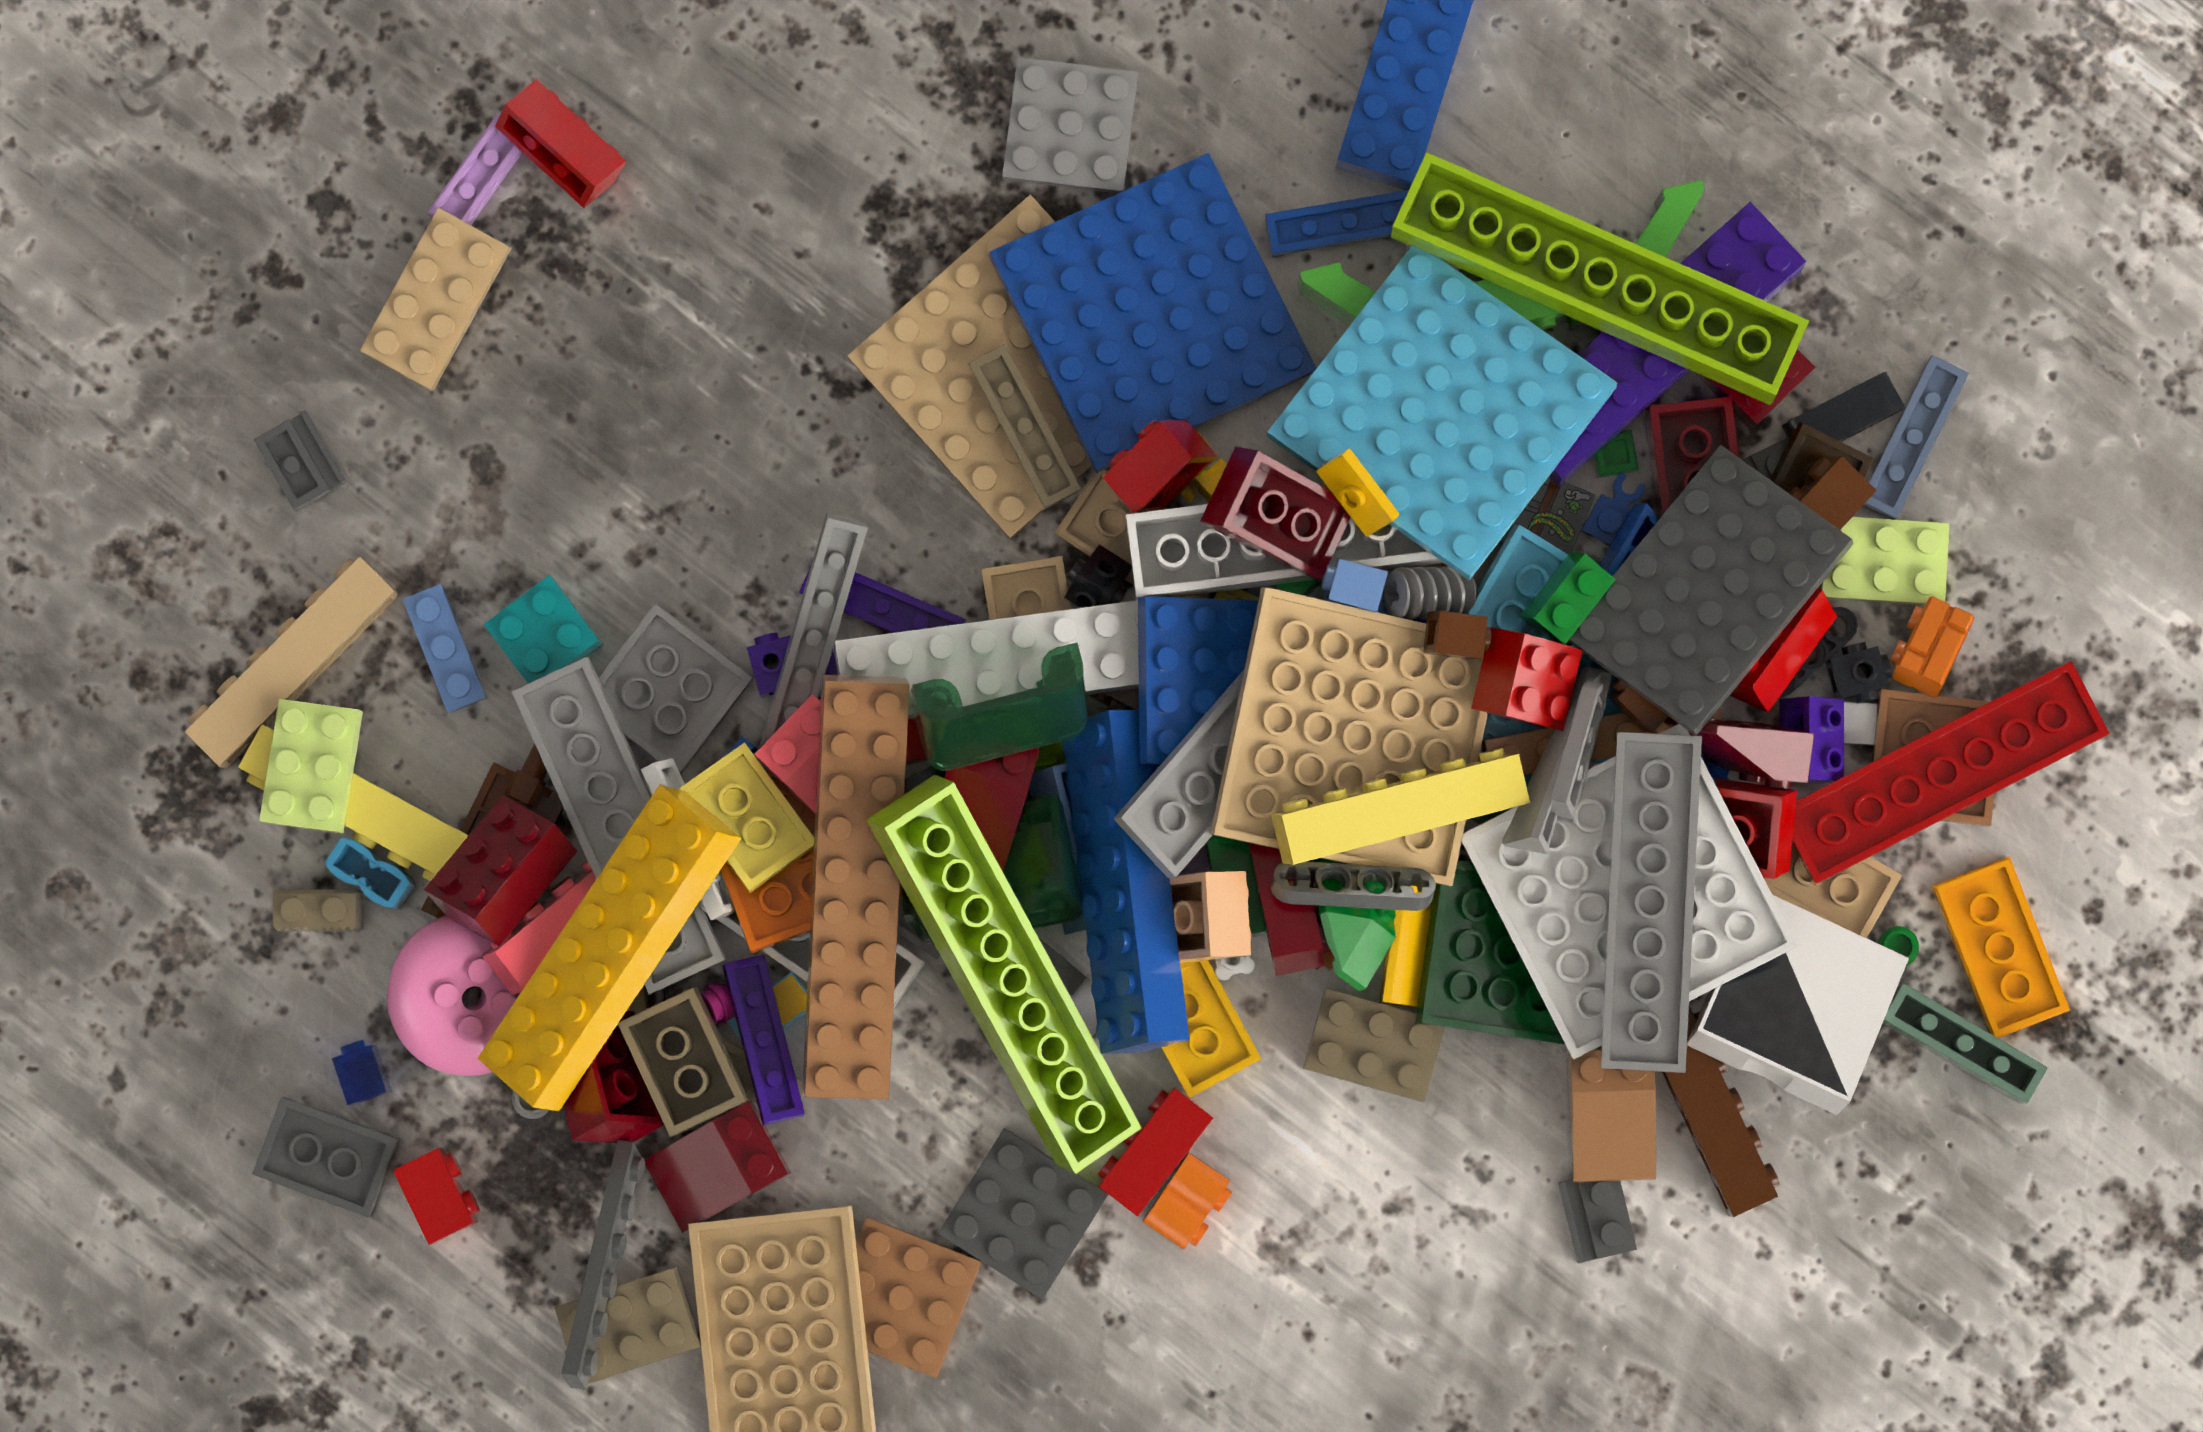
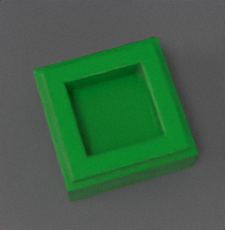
M1632 429L1621 431L1594 455L1597 478L1639 470Z

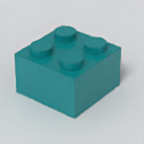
M550 575L484 623V626L528 684L588 657L604 645L556 580Z

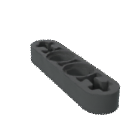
M1302 862L1294 865L1279 864L1274 870L1270 888L1276 899L1289 904L1418 911L1430 905L1436 883L1430 873L1418 868ZM1330 878L1336 879L1343 885V889L1339 891L1328 890L1322 885V881ZM1286 879H1293V883L1296 886H1290ZM1309 879L1314 880L1312 888L1309 887L1311 881ZM1376 881L1384 887L1385 891L1371 893L1365 889L1363 883ZM1394 884H1397L1396 891L1398 893L1392 892ZM1411 886H1417L1418 892L1421 893H1414L1413 887Z

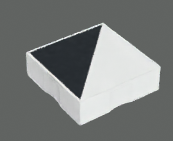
M1773 895L1798 947L1710 990L1687 1041V1046L1739 1070L1763 1076L1774 1082L1784 1091L1838 1115L1852 1099L1909 958Z

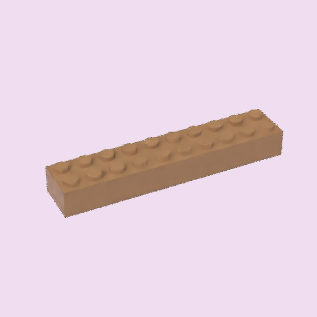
M822 675L802 1083L805 1097L889 1100L900 881L866 820L904 795L910 687L906 678Z

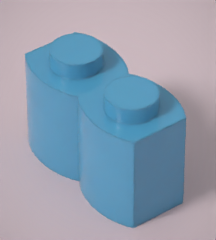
M340 838L325 861L327 868L338 879L360 886L363 893L370 900L384 907L401 909L416 887L414 880L406 871L396 865L381 861L375 851L352 839Z

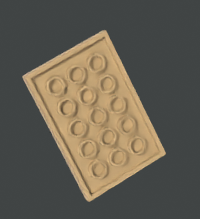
M852 1206L688 1224L710 1432H876Z

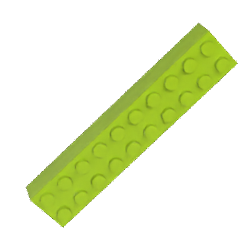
M1428 152L1424 156L1392 226L1391 238L1439 257L1451 265L1768 405H1771L1775 399L1810 321Z
M933 775L868 818L866 821L1055 1164L1076 1174L1140 1130L1142 1127L954 782Z

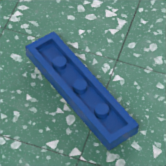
M1409 190L1265 214L1272 257L1390 237L1392 226Z

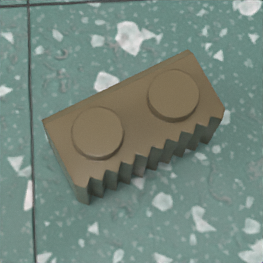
M357 889L274 890L273 927L280 932H360L363 929V891Z

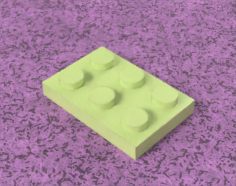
M1852 517L1840 531L1852 538L1853 545L1824 579L1820 589L1823 590L1827 599L1925 605L1928 598L1933 596L1945 602L1950 523Z
M279 699L260 822L344 833L363 711Z

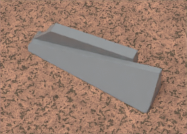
M1585 667L1581 670L1574 685L1564 731L1554 729L1527 786L1530 803L1518 806L1502 840V844L1505 847L1547 854L1557 817L1574 819L1614 679V675L1607 670L1593 667Z

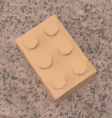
M1246 871L1203 872L1170 878L1180 963L1251 955V930L1248 913L1249 890L1246 881Z

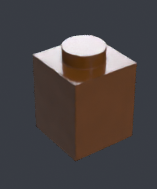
M1447 611L1428 612L1423 654L1463 659H1483L1484 651H1488L1491 643V628L1487 627L1488 617Z

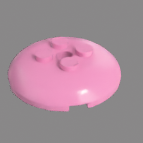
M447 916L440 917L420 928L409 938L396 956L391 968L388 994H386L389 1018L401 1043L414 1057L425 1065L437 1071L456 1076L488 1074L492 1071L477 1058L520 993L511 995L482 957L484 953L492 948L489 941ZM473 986L480 987L481 997L476 1005H464L462 1002L464 991Z

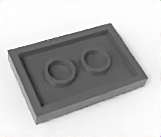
M281 1097L252 1175L365 1217H370L399 1139L287 1097Z

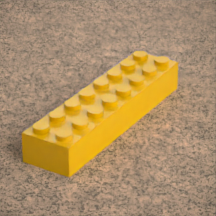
M659 784L477 1059L532 1107L560 1111L742 838L685 791Z

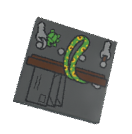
M1548 477L1498 544L1503 545L1514 524H1519L1566 554H1569L1574 549L1596 494L1567 482L1557 487Z

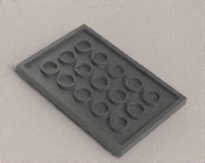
M1720 445L1612 576L1616 579L1568 642L1581 649L1584 654L1693 735L1697 736L1853 545L1852 538Z

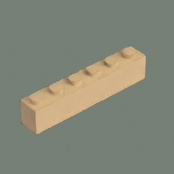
M359 556L355 561L348 559L333 575L336 580L326 590L319 588L307 599L304 605L308 609L297 620L294 617L286 620L275 633L279 638L268 649L264 646L257 649L246 662L249 668L239 678L233 675L227 679L217 690L220 697L210 707L206 704L202 705L188 719L191 726L185 733L219 767L227 769L251 745L260 726L263 724L269 727L276 720L279 699L295 701L400 596L363 558Z

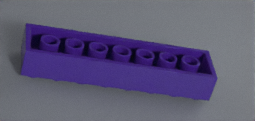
M1750 201L1680 264L1768 302L1801 273L1806 260ZM1602 332L1577 355L1616 381L1617 388L1562 458L1549 478L1557 487L1561 486L1690 370Z

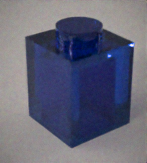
M360 1040L340 1047L342 1055L332 1058L347 1105H356L392 1092L377 1045L365 1046L364 1040Z

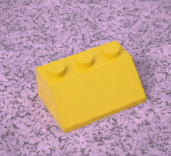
M1395 884L1394 893H1398L1396 891L1397 884ZM1411 886L1413 887L1414 893H1421L1418 892L1417 886ZM1432 901L1423 910H1395L1394 926L1396 938L1385 955L1379 1003L1417 1008Z

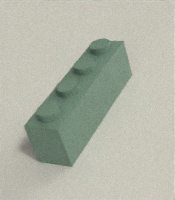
M1905 983L1898 984L1882 1024L2017 1103L2028 1104L2046 1073L2047 1066Z

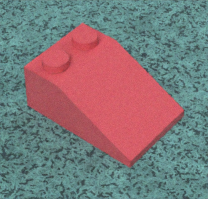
M812 694L755 753V756L768 771L815 814L821 701Z

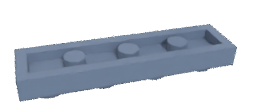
M1934 355L1930 356L1868 481L1877 491L1864 504L1865 506L1893 520L1898 518L1969 375L1968 372Z

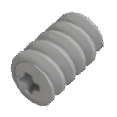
M1399 567L1388 574L1384 588V605L1387 614L1399 618L1404 617L1408 620L1416 619L1417 617L1427 619V613L1432 611L1467 612L1473 608L1476 601V584L1473 576L1470 580H1467L1450 567Z

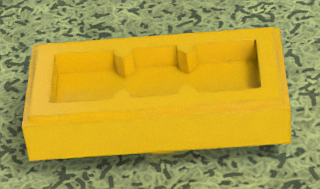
M1350 448L1330 459L1316 470L1317 474L1366 537L1393 522L1400 515Z

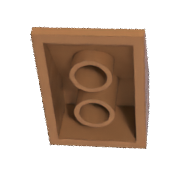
M1602 1050L1589 1051L1574 1060L1569 1053L1566 1061L1573 1183L1656 1180L1655 1071L1601 1068Z

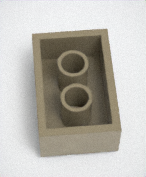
M698 987L691 988L618 1023L670 1137L750 1100Z
M1324 989L1303 1069L1419 1102H1425L1445 1027L1415 1022L1416 1013L1334 990Z
M678 1267L617 1286L614 1297L608 1298L605 1310L608 1315V1326L605 1336L599 1337L596 1348L599 1356L598 1368L595 1376L589 1377L588 1384L701 1347L700 1335ZM579 1299L554 1307L567 1347Z

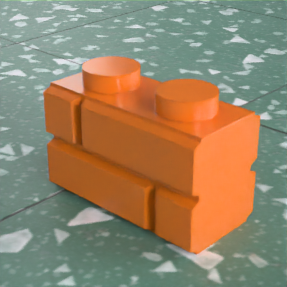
M1933 596L1928 598L1924 608L1916 605L1906 628L1912 630L1908 642L1899 640L1890 659V662L1896 665L1892 678L1910 688L1914 687L1917 691L1930 697L1937 698L1975 618L1973 614L1957 607H1951L1949 603Z

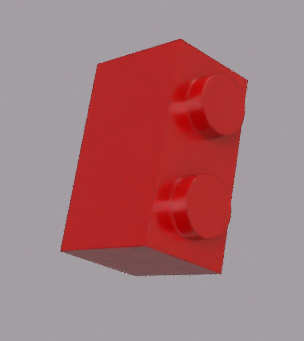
M437 1148L393 1170L428 1245L435 1244L478 1223L475 1214L480 1212L479 1205L470 1189L463 1190L457 1176L462 1174V1170L452 1152L446 1154L443 1148Z

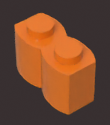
M1188 1152L1143 1219V1223L1183 1250L1189 1243L1196 1247L1209 1228L1203 1222L1212 1208L1219 1212L1230 1197L1232 1191L1226 1188L1230 1179Z

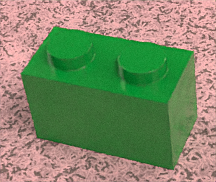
M1570 552L1523 611L1520 618L1546 640L1565 645L1616 579L1587 554Z

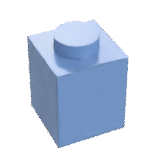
M1337 558L1335 566L1327 565L1321 588L1328 590L1327 599L1377 612L1388 571Z

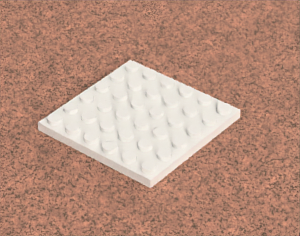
M1680 724L1660 733L1690 736L1688 730ZM1616 756L1587 770L1574 819L1557 817L1547 854L1505 847L1502 844V840L1518 806L1463 833L1462 843L1573 1060L1602 1045ZM1702 758L1700 765L1689 1001L1798 947L1786 920Z

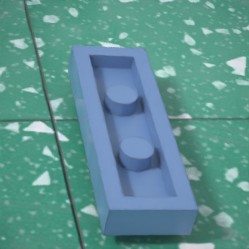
M438 584L404 598V605L447 713H453L488 699L443 585Z

